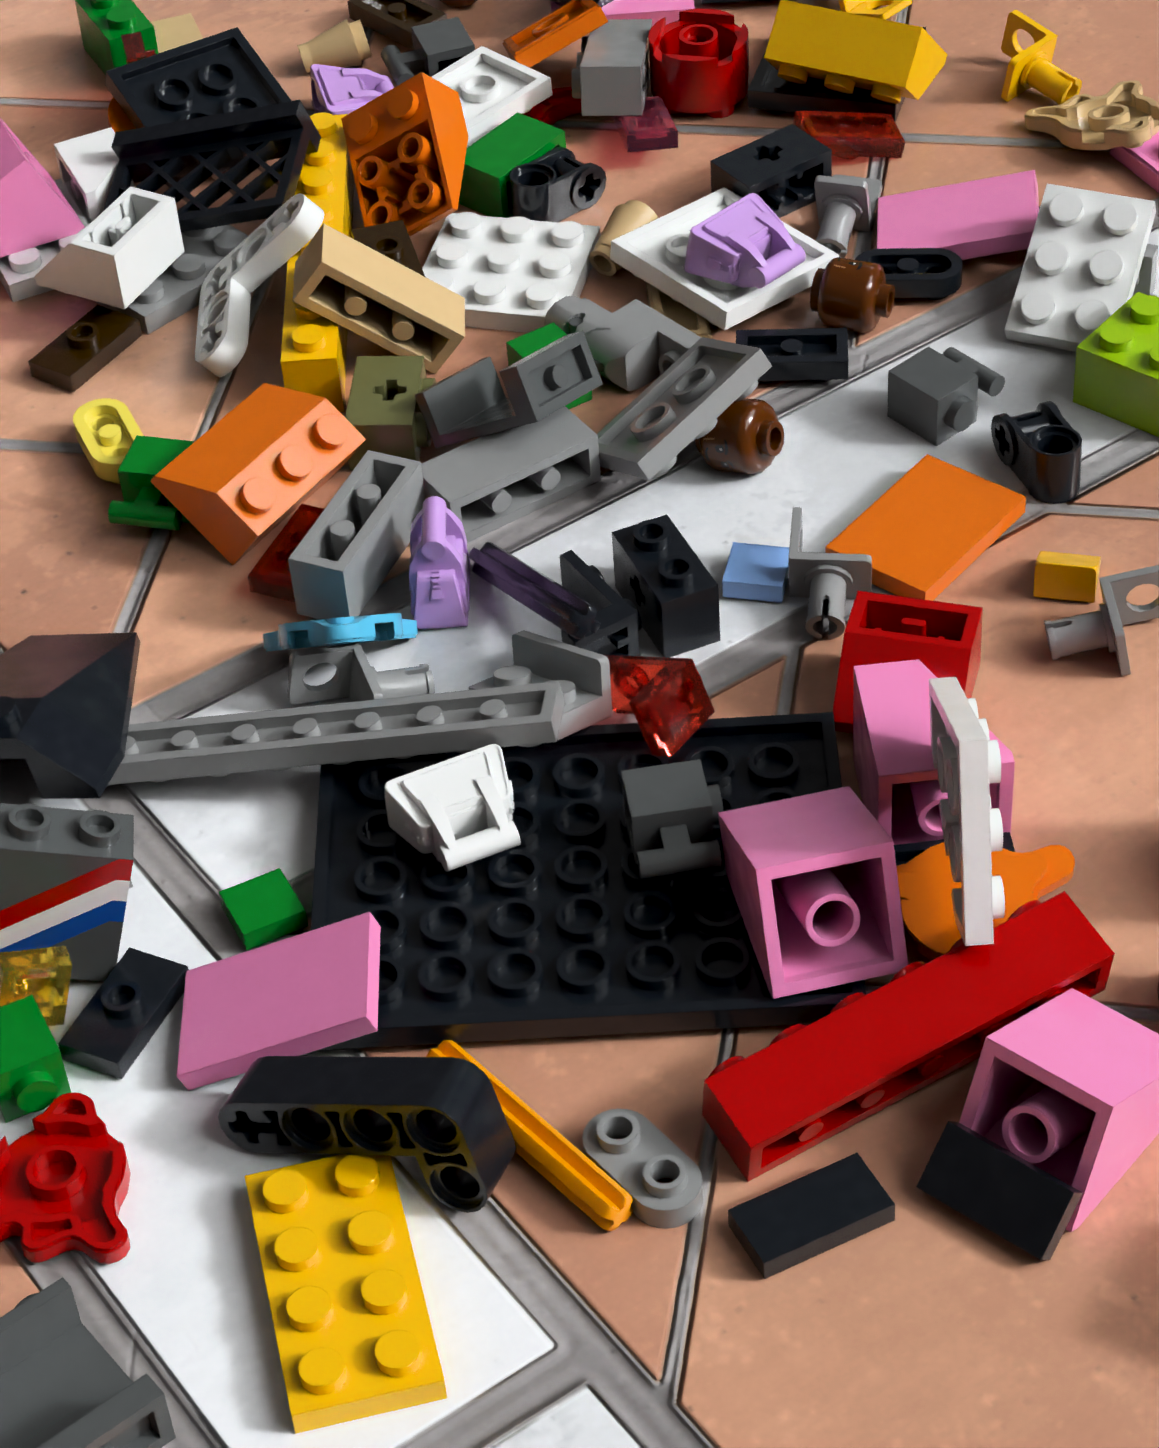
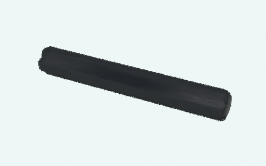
M486 542L480 550L473 547L470 551L469 558L474 561L472 572L575 639L582 640L588 631L596 634L599 630L601 623L595 619L597 608L494 543Z

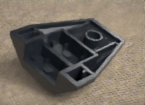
M137 632L31 635L0 655V759H25L43 799L100 798L124 759L140 648Z

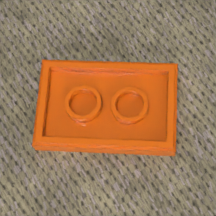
M927 454L825 547V553L870 555L872 557L873 585L897 596L933 601L1025 513L1026 496Z

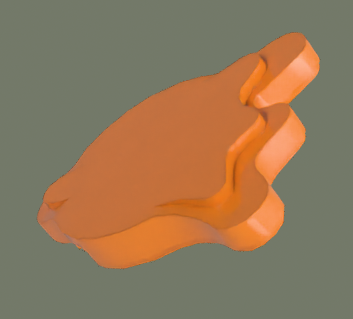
M944 842L928 848L909 862L896 866L903 925L908 934L918 943V952L931 961L949 952L951 947L961 938L954 918L951 896L953 888H961V882L953 881L949 856H946ZM1049 845L1024 853L1012 852L1004 848L1002 851L991 852L992 876H1001L1005 895L1004 918L993 919V928L1006 922L1011 914L1025 903L1039 900L1040 897L1056 890L1072 879L1075 859L1068 848L1062 845Z

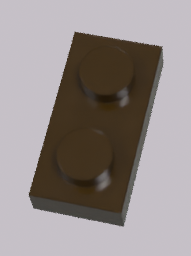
M419 0L347 1L350 19L354 21L360 19L362 25L412 50L414 48L411 27L447 19L446 13Z

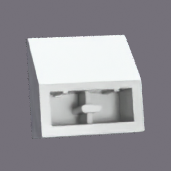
M130 186L35 275L36 284L66 294L104 303L112 307L126 309L185 252L175 198Z

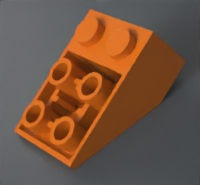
M420 72L341 118L365 227L403 220L410 237L458 210L469 136L457 91Z

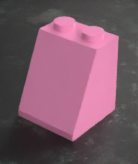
M0 118V258L77 234L85 226L52 176Z
M919 659L854 666L853 762L862 803L891 837L894 845L944 839L939 804L940 800L948 799V794L942 793L940 789L938 771L934 769L930 735L929 679L937 677ZM989 730L990 740L998 741L1001 755V782L989 784L992 808H999L1003 832H1010L1011 834L1015 761L1012 752Z
M850 786L718 812L726 874L768 990L773 999L894 974L908 965L894 842Z
M1071 988L986 1036L959 1123L1082 1192L1083 1194L1066 1227L1067 1231L1073 1232L1083 1223L1159 1134V1034Z

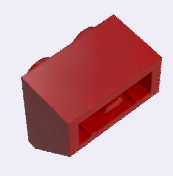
M857 591L843 638L832 711L834 714L835 731L853 733L854 666L919 659L937 678L956 677L966 697L971 698L981 661L983 607Z

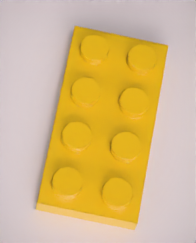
M340 1154L245 1175L295 1434L447 1399L445 1380L391 1157L387 1155Z

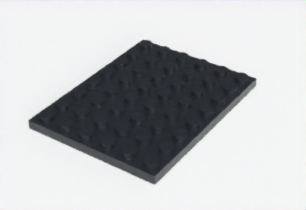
M833 712L592 725L557 740V742L542 743L533 747H501L508 780L512 781L514 797L512 821L519 832L521 845L448 872L445 871L441 862L437 860L432 852L427 854L419 852L389 826L384 787L386 782L391 779L464 753L447 752L416 755L408 759L385 758L354 761L346 765H321L311 930L371 912L381 926L378 1031L319 1050L440 1044L443 1040H452L459 1043L811 1024L829 1015L832 1009L847 996L857 992H863L866 995L865 980L773 999L768 990L726 874L720 825H713L714 840L719 842L722 867L640 879L638 865L634 864L624 819L622 770L697 759L701 760L707 786L719 785L723 811L841 788L842 782Z

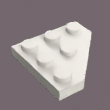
M957 678L929 679V705L934 769L938 771L941 792L948 794V799L940 800L939 804L946 856H949L953 881L961 882V888H953L951 893L954 918L965 946L994 944L993 919L1004 918L1003 882L1000 875L992 876L991 852L1002 851L1001 813L999 808H992L989 786L991 783L1001 782L1000 748L997 740H990L986 718L979 719L976 699L966 697Z

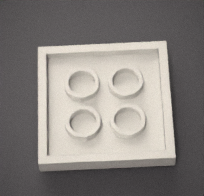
M723 187L612 240L610 259L725 331L811 287L818 268L825 269L833 258L839 257V254L783 222L794 243L799 244L804 249L806 258L803 263L765 287L741 288L730 283L685 272L686 251L692 227L742 198Z
M473 212L452 213L446 217L422 270L426 278L465 298V327L529 333L545 326L546 313L555 302L565 296L574 295L580 297L592 268L589 255L601 235L600 226L581 225L574 221L560 223L536 221L520 216L503 218L481 216Z

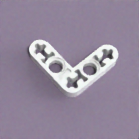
M296 194L287 200L209 272L201 286L195 361L219 378L227 375L237 366L247 349L251 293L314 237L323 222L324 210L304 194Z

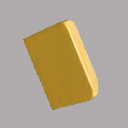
M1040 551L1035 564L1033 597L1095 603L1101 556Z

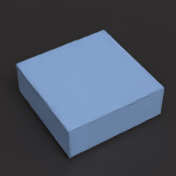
M733 542L722 580L723 597L782 603L789 579V547Z

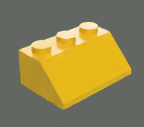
M780 0L764 55V59L778 70L777 76L784 80L799 84H806L808 77L824 80L825 87L847 94H852L854 87L872 90V97L895 104L900 103L901 97L919 100L945 65L947 53L923 27L788 0Z

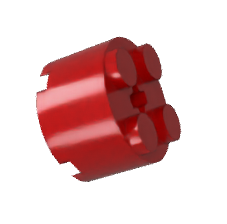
M700 8L680 11L679 20L667 25L664 17L651 27L648 35L651 93L656 100L658 111L668 115L680 112L706 113V115L712 118H725L732 115L735 111L734 105L747 95L750 86L749 37L746 25L743 23L740 28L734 24V15L728 12Z

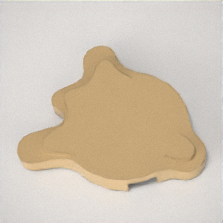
M1137 80L1119 82L1107 94L1102 96L1078 94L1060 105L1033 108L1024 115L1025 126L1028 130L1046 132L1055 136L1062 144L1080 150H1108L1116 147L1137 148L1159 132V104L1154 99L1143 96L1142 84Z

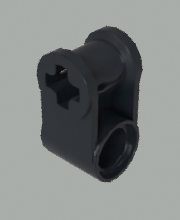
M553 148L547 154L529 163L519 165L511 171V217L520 216L529 220L560 222L581 210L590 208L597 203L606 186L605 171L596 164H584L576 160L573 152L567 148Z
M1052 401L1039 403L1035 411L1010 417L1007 413L998 414L993 417L991 433L997 455L1005 465L1011 468L1033 498L1044 503L1057 504L1072 500L1079 494L1082 438L1061 415L1055 403Z

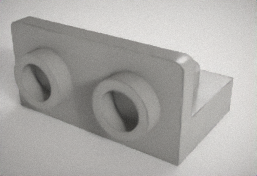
M525 630L512 635L514 665L501 667L494 671L493 677L469 686V690L560 681L565 704L557 740L613 716L609 659L605 655Z

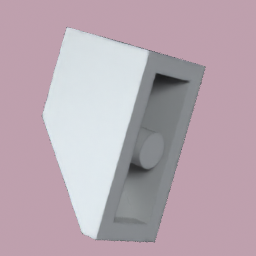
M111 127L54 144L61 180L89 224L104 210L119 163V158L111 147L116 134ZM133 180L131 181V187H134Z

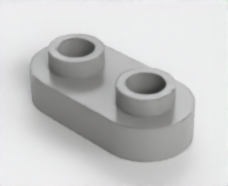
M611 1109L596 1115L588 1122L582 1137L584 1154L632 1196L631 1206L633 1214L649 1226L668 1229L690 1222L699 1213L703 1204L702 1174L699 1167L645 1116L629 1109ZM662 1178H670L674 1180L670 1183L657 1182V1180Z

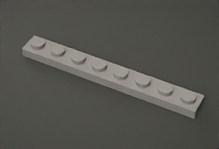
M560 681L129 724L124 759L107 787L115 784L146 781L161 783L171 779L209 775L222 777L231 773L260 770L284 771L292 767L312 765H346L354 761L385 758L408 759L416 755L447 752L467 753L490 744H497L500 747H533L542 743L557 742L565 699Z

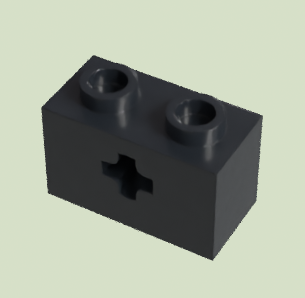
M794 124L788 125L711 160V193L723 187L742 198L749 193H756L781 218L816 201L814 189L816 176L832 177V150Z
M666 514L612 532L615 588L622 598L627 597L634 603L640 614L643 629L663 658L667 659L720 641L718 584L669 516Z

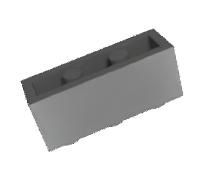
M609 19L606 24L590 32L589 36L582 37L581 52H577L576 68L572 69L573 99H581L582 116H642L650 84L648 35L652 27V19Z
M565 406L538 422L481 436L421 463L425 498L438 496L445 500L447 508L461 520L467 543L601 481L598 435Z
M371 450L365 453L288 558L297 614L321 620L360 615L410 543L411 524L423 508V502L426 499L420 461Z

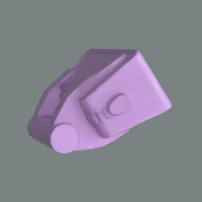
M313 64L310 67L312 106L315 113L349 114L394 88L390 77L380 75L365 68H343Z
M749 193L692 227L689 234L684 270L690 274L730 283L741 288H763L803 263L806 254L799 244L794 243L783 222L756 193Z
M431 496L424 500L423 508L411 524V557L409 564L411 614L413 615V620H417V629L468 626V611L470 610V558L465 530L461 520L447 508L445 500L438 496Z

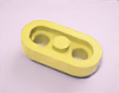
M111 398L95 399L83 404L75 411L73 423L76 437L95 474L103 480L120 484L118 469L136 436L144 435L128 407L123 402Z

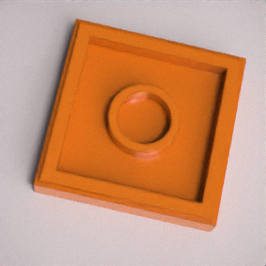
M571 0L506 38L502 44L512 60L530 68L606 24L608 20L601 7L593 0Z

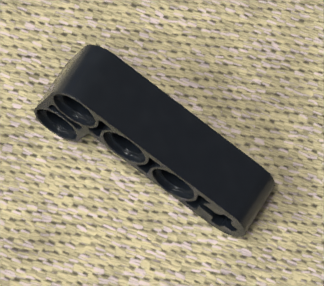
M261 1057L252 1063L220 1109L218 1116L220 1127L225 1135L236 1145L249 1151L265 1153L415 1156L433 1195L444 1205L456 1211L466 1213L479 1211L486 1205L516 1150L513 1135L487 1075L475 1064L454 1057Z

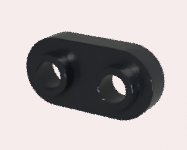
M872 249L861 253L855 258V260L877 263L882 266L886 276V284L894 285L895 287L894 298L940 300L955 293L962 285V259L956 253L947 249Z

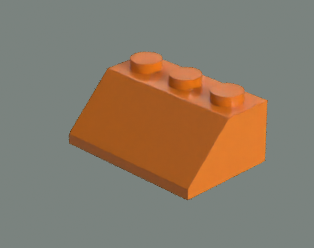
M263 383L159 471L150 482L234 565L334 476L365 442L366 438L327 398Z

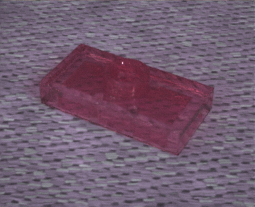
M659 96L646 97L642 116H613L627 152L678 148V130L662 98Z

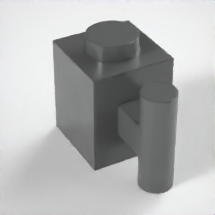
M454 17L411 27L414 50L401 53L397 46L388 45L383 48L381 58L398 86L420 72L432 77L473 52L475 45L459 18Z
M927 347L888 371L887 417L933 445L938 446L976 422L978 389L994 397L1002 391L1005 378L954 347L947 348L943 354Z
M700 759L621 771L624 819L634 864L638 865L640 879L722 867L719 842L714 840L713 825H720L718 812H723L721 792L718 784L707 786Z

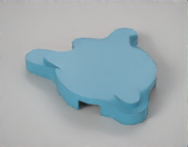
M401 613L284 623L278 625L277 631L263 634L264 649H266V652L357 642L365 643L416 638V635H418L417 620L402 619Z

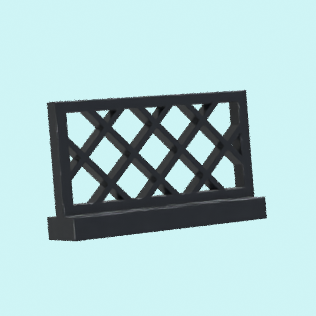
M300 100L116 132L111 147L119 158V163L104 210L130 187L133 180L134 183L141 182L135 188L150 192H156L166 184L169 189L162 195L175 198L176 203L181 199L187 203L177 211L181 232L267 219L295 195L305 155L318 151L321 136ZM279 159L271 166L265 163L267 160ZM232 167L224 174L219 171L221 168ZM256 169L262 172L244 188L240 189L237 186L239 182ZM187 174L178 182L173 179L175 176ZM210 176L216 180L194 197L190 194ZM274 184L278 185L275 198L255 201L256 198ZM228 191L234 195L220 207L208 209L210 205Z

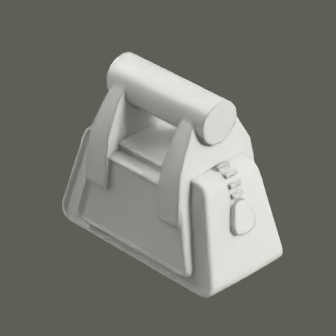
M490 744L399 776L385 784V801L389 826L419 852L424 854L432 852L447 872L521 845L519 832L512 821L514 809L512 781L508 780L503 752L497 744Z

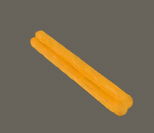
M443 1040L437 1048L429 1050L426 1057L464 1059L475 1064L487 1075L513 1135L516 1146L515 1152L604 1230L614 1231L622 1222L628 1221L633 1213L631 1206L632 1196L461 1046L452 1040Z

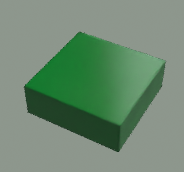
M280 868L219 892L221 907L246 950L308 926L306 910Z

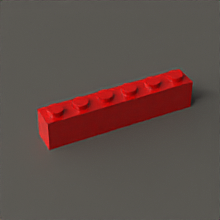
M1065 891L1042 903L1039 900L1027 902L1015 910L1006 922L993 928L994 944L965 946L961 937L951 947L949 952L926 964L922 961H916L905 966L894 975L890 983L867 995L863 992H857L847 996L832 1009L829 1015L808 1026L795 1024L786 1028L766 1048L746 1058L734 1056L723 1061L710 1073L708 1078L704 1079L702 1115L747 1182L976 1060L980 1057L986 1036L1065 991L1073 988L1090 998L1104 991L1115 953Z

